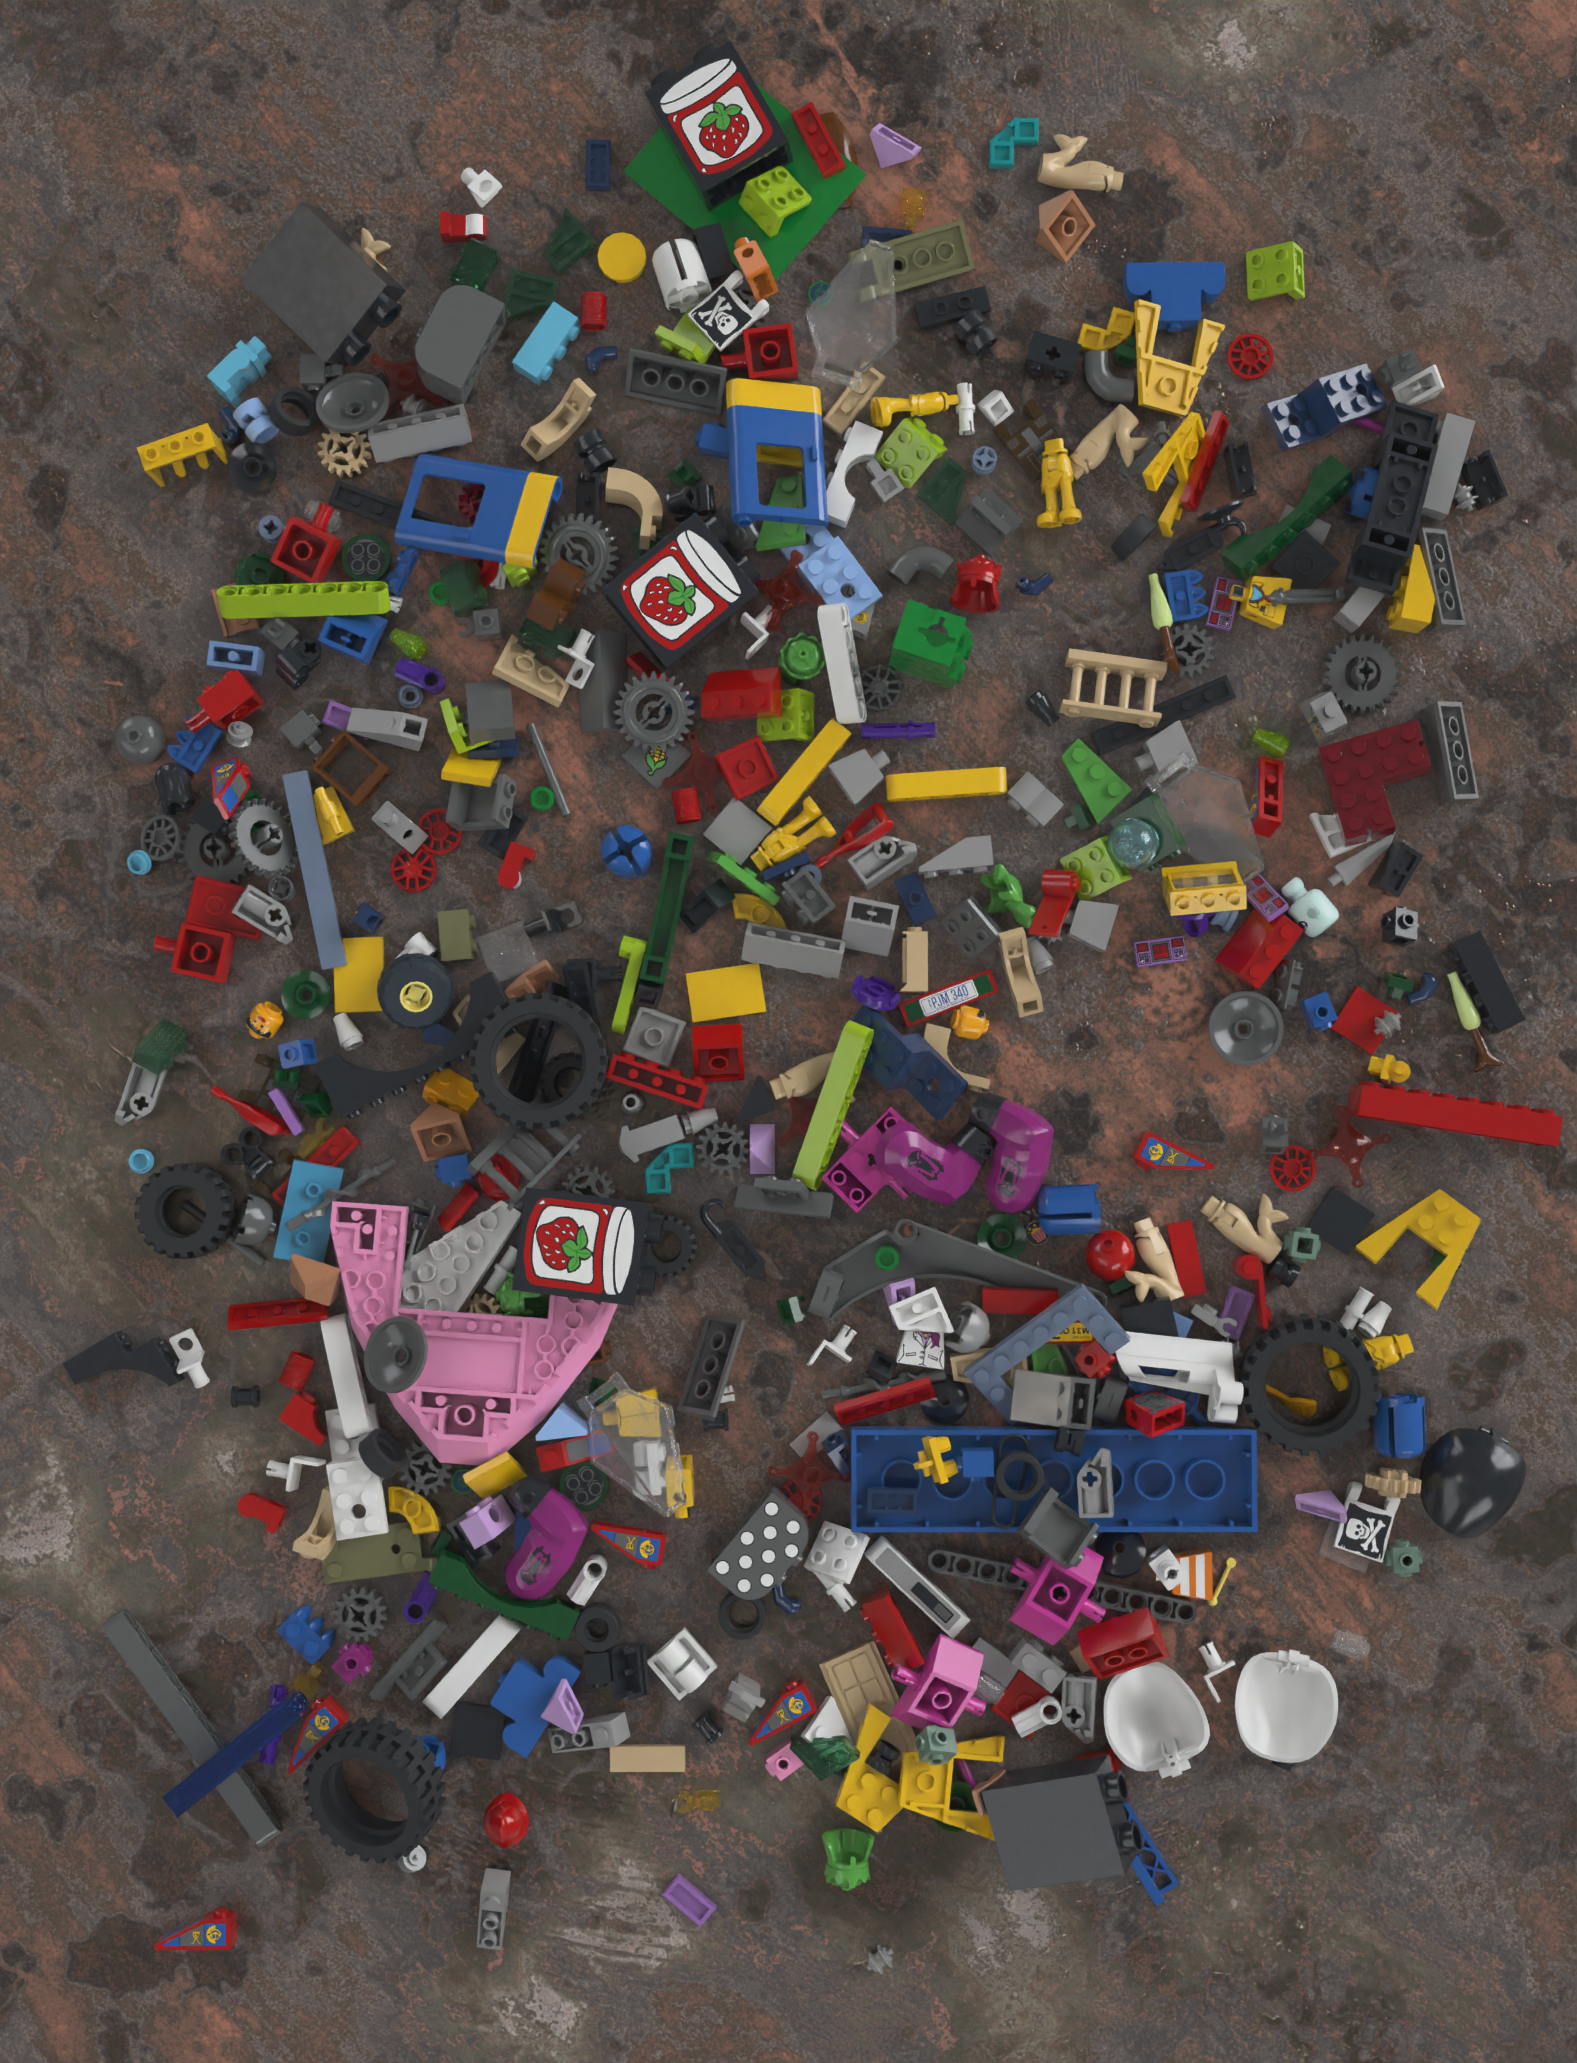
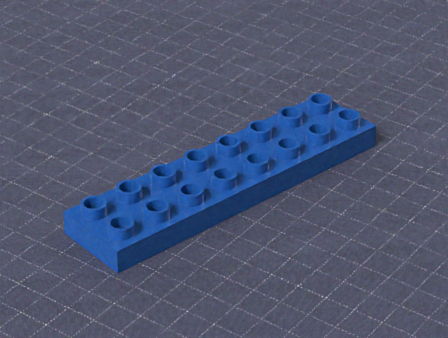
M851 1426V1532H1016L1043 1490L1053 1488L1058 1492L1057 1498L1079 1514L1077 1476L1083 1464L1089 1457L1093 1459L1100 1448L1108 1449L1111 1453L1114 1515L1108 1518H1084L1089 1523L1096 1522L1099 1525L1096 1532H1258L1257 1430L1251 1426H1180L1150 1438L1132 1426H1091V1430L1068 1428L1071 1432L1077 1430L1085 1432L1081 1455L1076 1457L1067 1451L1062 1453L1054 1451V1441L1059 1428L1056 1426ZM1019 1434L1027 1439L1030 1445V1454L1042 1466L1044 1480L1038 1494L1031 1499L1020 1501L1015 1523L1007 1529H1001L995 1526L991 1519L994 1477H983V1481H968L967 1477L962 1476L961 1470H958L957 1474L948 1478L949 1482L940 1484V1482H934L932 1475L924 1477L922 1469H914L913 1463L920 1461L917 1452L925 1450L921 1438L926 1436H945L949 1438L951 1450L940 1453L943 1462L950 1459L956 1462V1456L961 1455V1448L991 1447L994 1454L995 1471L1000 1441L1006 1435ZM1016 1437L1007 1439L1002 1445L1001 1457L1007 1452L1014 1450L1027 1452L1025 1443ZM1017 1460L1011 1462L1004 1471L1005 1483L1013 1490H1019L1024 1461ZM1029 1464L1022 1490L1027 1489L1034 1479V1472ZM1089 1471L1084 1478H1089V1482L1093 1483L1097 1476H1093L1092 1472ZM867 1487L918 1488V1515L867 1514ZM998 1488L995 1519L999 1524L1007 1525L1013 1518L1016 1501L1004 1496Z

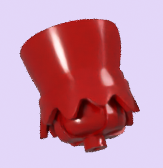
M976 555L975 558L963 561L961 565L957 562L958 583L949 601L950 605L956 609L971 613H993L1000 609L997 585L1002 573L1001 564L996 565L994 561L986 559L984 555Z

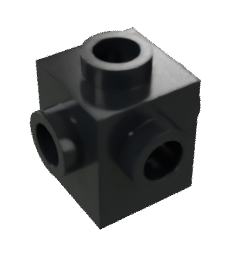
M1396 906L1383 914L1381 919L1382 942L1405 947L1416 941L1419 930L1418 912L1408 910L1405 906Z

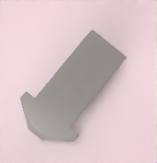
M1358 586L1333 619L1352 634L1364 622L1384 597L1387 600L1391 595Z
M882 836L850 857L848 863L863 886L869 891L906 864L912 863L918 853L915 843L901 841V839L890 836ZM882 849L890 850V854L882 853Z
M248 884L233 907L232 913L284 944L291 942L293 937L288 926L291 925V921L286 907L268 894ZM277 908L280 909L279 914L281 918L271 920L269 910L275 911Z
M134 1061L114 1121L123 1126L134 1118L137 1121L152 1112L156 1106L167 1070ZM144 1096L146 1097L145 1102L149 1103V1106L140 1109L136 1099L139 1100Z
M676 1114L629 1131L628 1125L623 1126L618 1146L621 1153L635 1163L640 1161L639 1154L684 1139L686 1135L679 1115Z
M1100 1448L1093 1459L1089 1457L1078 1473L1079 1518H1108L1114 1515L1111 1453L1108 1449ZM1089 1471L1092 1472L1093 1476H1097L1093 1483L1089 1482V1478H1084Z
M1066 1671L1067 1674L1063 1678L1061 1718L1065 1726L1072 1733H1076L1084 1744H1088L1094 1741L1097 1676L1089 1673ZM1072 1709H1077V1718L1073 1717Z
M739 1672L735 1680L728 1687L729 1691L723 1700L722 1710L745 1723L756 1705L762 1708L766 1699L760 1697L761 1684Z

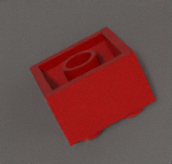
M742 1024L692 1026L695 1076L706 1079L705 1082L745 1080Z

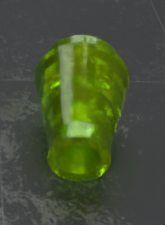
M395 628L390 634L389 640L397 645L410 659L415 658L419 660L424 656L428 644L424 641L423 637Z
M1258 728L1252 742L1257 743L1275 758L1276 756L1283 758L1291 740L1286 738L1287 735Z

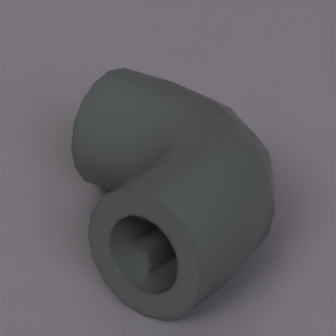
M1092 350L1085 352L1084 369L1086 380L1094 393L1106 401L1132 403L1134 379L1118 378L1111 374L1108 366L1109 353L1107 351Z
M917 546L904 551L893 561L886 572L895 581L904 586L919 571H928L941 580L955 559L934 547Z

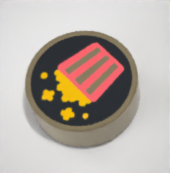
M1038 1220L1029 1222L1025 1227L1029 1243L1042 1245L1049 1239L1050 1235L1045 1234L1041 1230Z

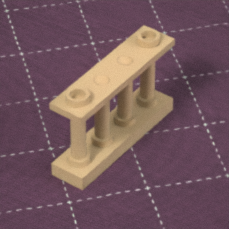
M1069 648L1065 667L1073 670L1069 700L1063 699L1059 713H1065L1068 717L1086 716L1135 723L1144 728L1157 727L1162 713L1153 712L1156 682L1158 680L1162 681L1167 671V662ZM1085 670L1097 673L1094 703L1079 701L1082 673ZM1108 674H1117L1122 677L1118 707L1104 705ZM1133 677L1146 680L1143 710L1128 708L1131 679Z

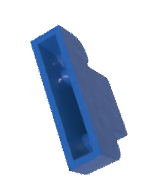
M1225 262L1126 263L1123 270V293L1125 299L1133 304L1136 300L1147 299L1150 303L1160 305L1157 329H1167L1169 332L1195 329L1201 319V301L1204 303L1215 302L1225 286Z
M555 1653L548 1658L543 1670L523 1657H518L509 1672L505 1670L502 1672L496 1682L499 1688L495 1692L490 1704L511 1718L503 1731V1741L509 1748L527 1758L549 1721L541 1718V1715L561 1679H567L570 1687H572L581 1673L582 1665L564 1654Z

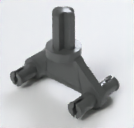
M1164 421L1156 423L1154 441L1134 456L1133 462L1129 467H1126L1121 454L1118 453L1116 469L1120 473L1119 478L1121 481H1128L1127 478L1130 479V474L1143 473L1170 439L1169 431L1166 429ZM1170 466L1163 480L1168 485H1175L1178 477L1176 471Z

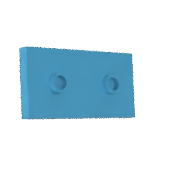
M294 1159L274 1250V1258L291 1261L293 1253L324 1263L331 1231L332 1204L328 1206L325 1216L313 1217L309 1222H305L291 1232L285 1223L300 1215L302 1211L310 1210L325 1200V1190L329 1188L339 1190L344 1168Z

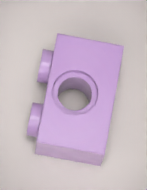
M502 1494L494 1499L488 1496L477 1503L478 1505L465 1513L467 1517L459 1523L474 1549L494 1539L517 1520Z

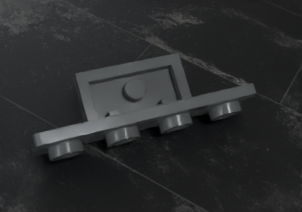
M765 1176L764 1178H755L754 1185L739 1184L734 1206L737 1209L830 1218L834 1195L832 1193L809 1191L803 1181L796 1178H789L786 1181L779 1180L774 1176Z
M436 1619L429 1622L417 1640L412 1641L407 1646L403 1656L392 1663L389 1672L374 1684L373 1690L368 1696L373 1700L383 1701L398 1685L409 1699L415 1700L447 1663V1660L435 1648L433 1643L446 1630L448 1624L445 1621Z

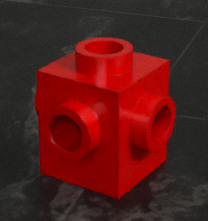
M1096 1339L1092 1343L1087 1342L1078 1349L1079 1354L1074 1358L1078 1364L1077 1369L1083 1376L1088 1378L1099 1377V1379L1109 1374L1112 1370L1110 1366L1118 1360L1115 1353L1109 1355Z

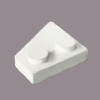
M1312 813L1309 816L1329 858L1372 841V829L1367 830V842L1345 847L1335 813L1333 815Z
M935 1287L889 1306L898 1330L939 1333L954 1332Z

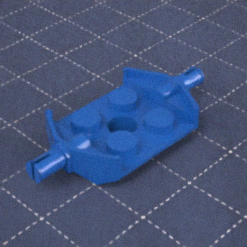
M1139 1366L1143 1373L1174 1377L1178 1371L1175 1369ZM1127 1377L1128 1385L1138 1395L1147 1391H1155L1185 1401V1417L1191 1416L1200 1426H1203L1205 1423L1198 1416L1205 1422L1208 1421V1417L1198 1410L1197 1407L1200 1393L1167 1388L1162 1391L1156 1385L1131 1381Z

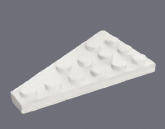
M501 1200L491 1206L489 1210L476 1215V1218L463 1226L460 1225L444 1235L440 1240L429 1244L424 1250L415 1255L413 1254L410 1259L411 1268L408 1270L403 1269L400 1307L461 1312L521 1220L522 1213L514 1208L509 1211L507 1209L508 1204Z

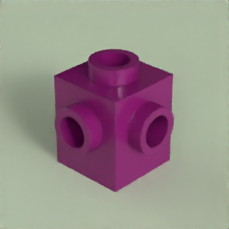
M347 1642L337 1652L340 1657L331 1666L349 1685L358 1675L361 1678L366 1675L372 1668L369 1663L374 1659V1656L372 1655L371 1648L366 1643L354 1642L350 1645Z

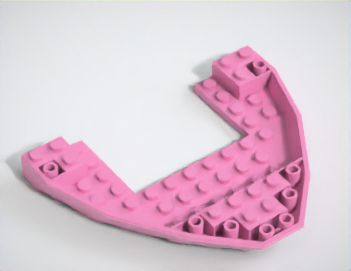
M332 1201L330 1229L337 1267L340 1268V1280L351 1327L364 1352L373 1331L385 1320L396 1316H403L416 1321L424 1330L427 1338L428 1355L420 1377L412 1386L402 1392L387 1393L394 1408L441 1463L480 1466L507 1452L546 1418L598 1351L618 1304L550 1295L548 1318L401 1308L409 1207Z

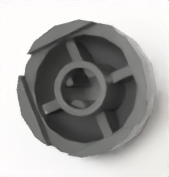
M136 715L128 717L118 726L115 734V744L121 756L130 763L150 765L159 760L164 754L167 736L161 724L154 719Z
M246 1194L242 1203H246V1207L242 1208V1210L239 1209L233 1230L235 1238L232 1241L244 1245H254L265 1240L268 1233L273 1234L277 1220L272 1219L273 1210L266 1200L258 1196Z

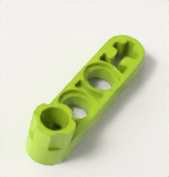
M625 935L623 937L618 956L629 959V964L611 1032L622 1035L625 1032L648 941Z

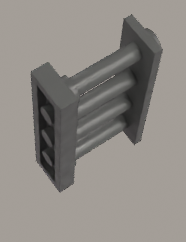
M540 1096L531 1102V1104L546 1103ZM509 1124L469 1164L467 1171L473 1177L479 1171L482 1174L486 1173L513 1199L507 1209L511 1211L515 1206L520 1209L524 1205L526 1187L534 1188L566 1155L571 1157L580 1148L577 1143L582 1136L579 1133L570 1141L557 1127L544 1129L563 1147L553 1157L526 1132L527 1129ZM513 1138L516 1140L520 1139L547 1164L538 1174L531 1170L509 1149L510 1145L508 1143ZM496 1154L499 1157L503 1156L530 1182L521 1192L492 1166L493 1163L490 1160Z

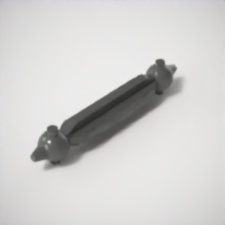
M1340 586L1334 590L1322 588L1284 591L1283 588H1279V590H1274L1270 595H1267L1266 599L1270 600L1274 607L1283 602L1286 604L1333 601L1334 604H1338V602H1342L1349 597L1350 593L1345 591V586Z

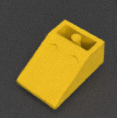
M1414 544L1411 558L1400 571L1396 591L1392 595L1394 596L1393 605H1390L1387 611L1386 619L1390 620L1388 628L1419 633L1431 623L1435 597L1420 545Z

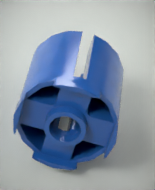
M1362 465L1364 472L1362 476L1357 474L1355 477L1354 485L1349 492L1352 502L1350 509L1345 508V513L1367 519L1379 470Z
M631 825L616 827L618 833L614 836L609 831L601 843V856L607 868L614 876L622 879L634 880L642 877L649 871L653 861V850L645 834L640 829ZM625 849L632 851L633 861L629 862L626 856H622Z
M1098 1184L1055 1185L1042 1188L1037 1197L1039 1209L1038 1222L1041 1230L1050 1236L1100 1233L1099 1227L1096 1226L1101 1225L1100 1203L1098 1198H1096V1192H1094V1190H1099Z
M1395 1393V1395H1389L1388 1398H1381L1380 1395V1400H1376L1375 1405L1378 1410L1374 1417V1447L1377 1452L1389 1458H1394L1395 1456L1398 1458H1413L1422 1454L1426 1448L1425 1396L1417 1398V1394Z

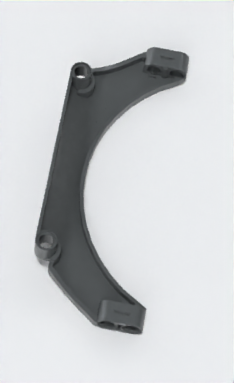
M904 1218L896 1222L892 1231L887 1229L881 1230L825 1265L807 1312L832 1320L864 1296L889 1284L910 1278H953L971 1281L988 1287L1058 1288V1300L1080 1283ZM904 1223L912 1226V1233L908 1237H902L898 1232L900 1225ZM882 1245H891L899 1253V1263L892 1270H881L875 1263V1251ZM1086 1286L1092 1294L1099 1295L1101 1305L1106 1308L1107 1298L1104 1293ZM1061 1344L1073 1365L1076 1375L1083 1376L1077 1369L1078 1364L1074 1358L1079 1354L1078 1349L1084 1344ZM1118 1360L1110 1366L1112 1370L1101 1379L1099 1377L1093 1378L1096 1379L1092 1418L1111 1426L1116 1420L1128 1386L1126 1374Z

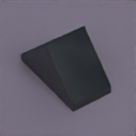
M760 1075L757 1076L737 1118L740 1122L774 1111L764 1079Z

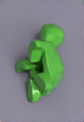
M995 865L992 874L982 875L981 882L990 888L991 897L989 906L985 907L984 910L987 913L1011 911L1017 923L1021 924L1024 928H1030L1037 909L1023 902L1022 888L1019 881L1008 873L1004 865Z

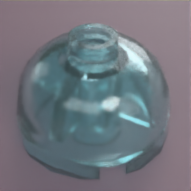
M1127 819L1117 824L1109 833L1107 840L1108 853L1112 860L1123 868L1136 869L1150 863L1159 849V839L1154 827L1150 824L1147 825L1141 821L1142 819Z

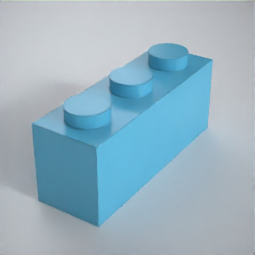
M553 301L513 359L514 369L538 386L543 380L546 381L553 371L552 366L556 360L560 361L567 350L565 347L569 341H574L580 332L578 317Z

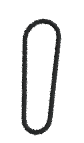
M1019 1434L1004 1436L998 1445L996 1464L1001 1458L1003 1443L1011 1437L1021 1439L1026 1445L1027 1452L1030 1453V1445L1027 1439ZM1024 1462L1018 1491L1023 1489L1028 1466L1026 1462ZM994 1481L991 1519L998 1528L1007 1529L1015 1523L1020 1501H1016L1011 1522L1007 1525L999 1524L995 1519L998 1487Z

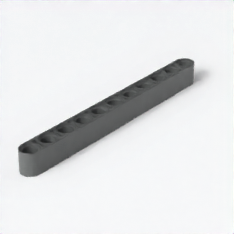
M944 1546L931 1547L927 1553V1562L934 1572L1023 1591L1028 1587L1029 1582L1019 1576L1014 1580L1006 1578V1573L1010 1570L1012 1564L1016 1566L1014 1561ZM938 1553L945 1556L944 1562L940 1565L932 1562L933 1556ZM960 1559H967L970 1561L967 1569L960 1570L956 1567L957 1562ZM985 1564H992L994 1566L993 1572L989 1575L981 1573V1569ZM1030 1565V1566L1034 1567L1035 1569L1039 1567V1566H1035V1565ZM1096 1579L1095 1585L1087 1597L1088 1600L1100 1607L1132 1613L1136 1609L1148 1607L1155 1618L1181 1624H1190L1197 1617L1196 1606L1184 1596L1102 1579ZM1054 1588V1590H1053L1054 1595H1055L1057 1592L1062 1593L1063 1590H1057V1589ZM1108 1590H1116V1597L1113 1600L1104 1599V1595ZM1133 1595H1140V1603L1137 1605H1130V1597ZM1164 1600L1165 1607L1160 1611L1154 1610L1155 1602ZM1189 1605L1190 1611L1187 1615L1181 1616L1178 1614L1181 1606Z
M123 1608L104 1622L102 1628L106 1636L253 1841L258 1846L263 1847L282 1833L284 1830L283 1825L132 1613Z

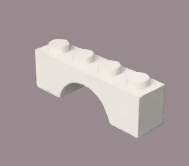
M855 421L853 428L848 427L843 440L847 443L844 450L839 449L834 461L837 464L835 472L830 471L826 480L829 522L846 528L855 506V499L845 486V476L854 465L874 459L882 440L883 431Z

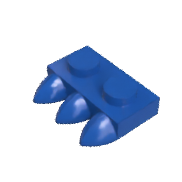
M407 546L405 550L400 551L396 560L398 565L394 572L391 571L385 581L388 585L389 594L396 597L400 596L420 557V553L416 548Z
M1184 570L1163 575L1167 602L1171 610L1173 623L1196 620V618L1203 616L1209 610V607L1204 604L1194 603L1206 594L1204 589L1191 586L1203 578L1204 575L1195 570Z
M192 716L185 717V720H188ZM209 723L197 731L196 734L184 730L176 731L177 739L183 747L169 745L167 746V751L175 761L198 774L224 732Z
M305 1605L295 1610L278 1628L277 1632L313 1665L334 1642L336 1629H328L320 1634L324 1618L317 1617L307 1622L311 1614V1606Z

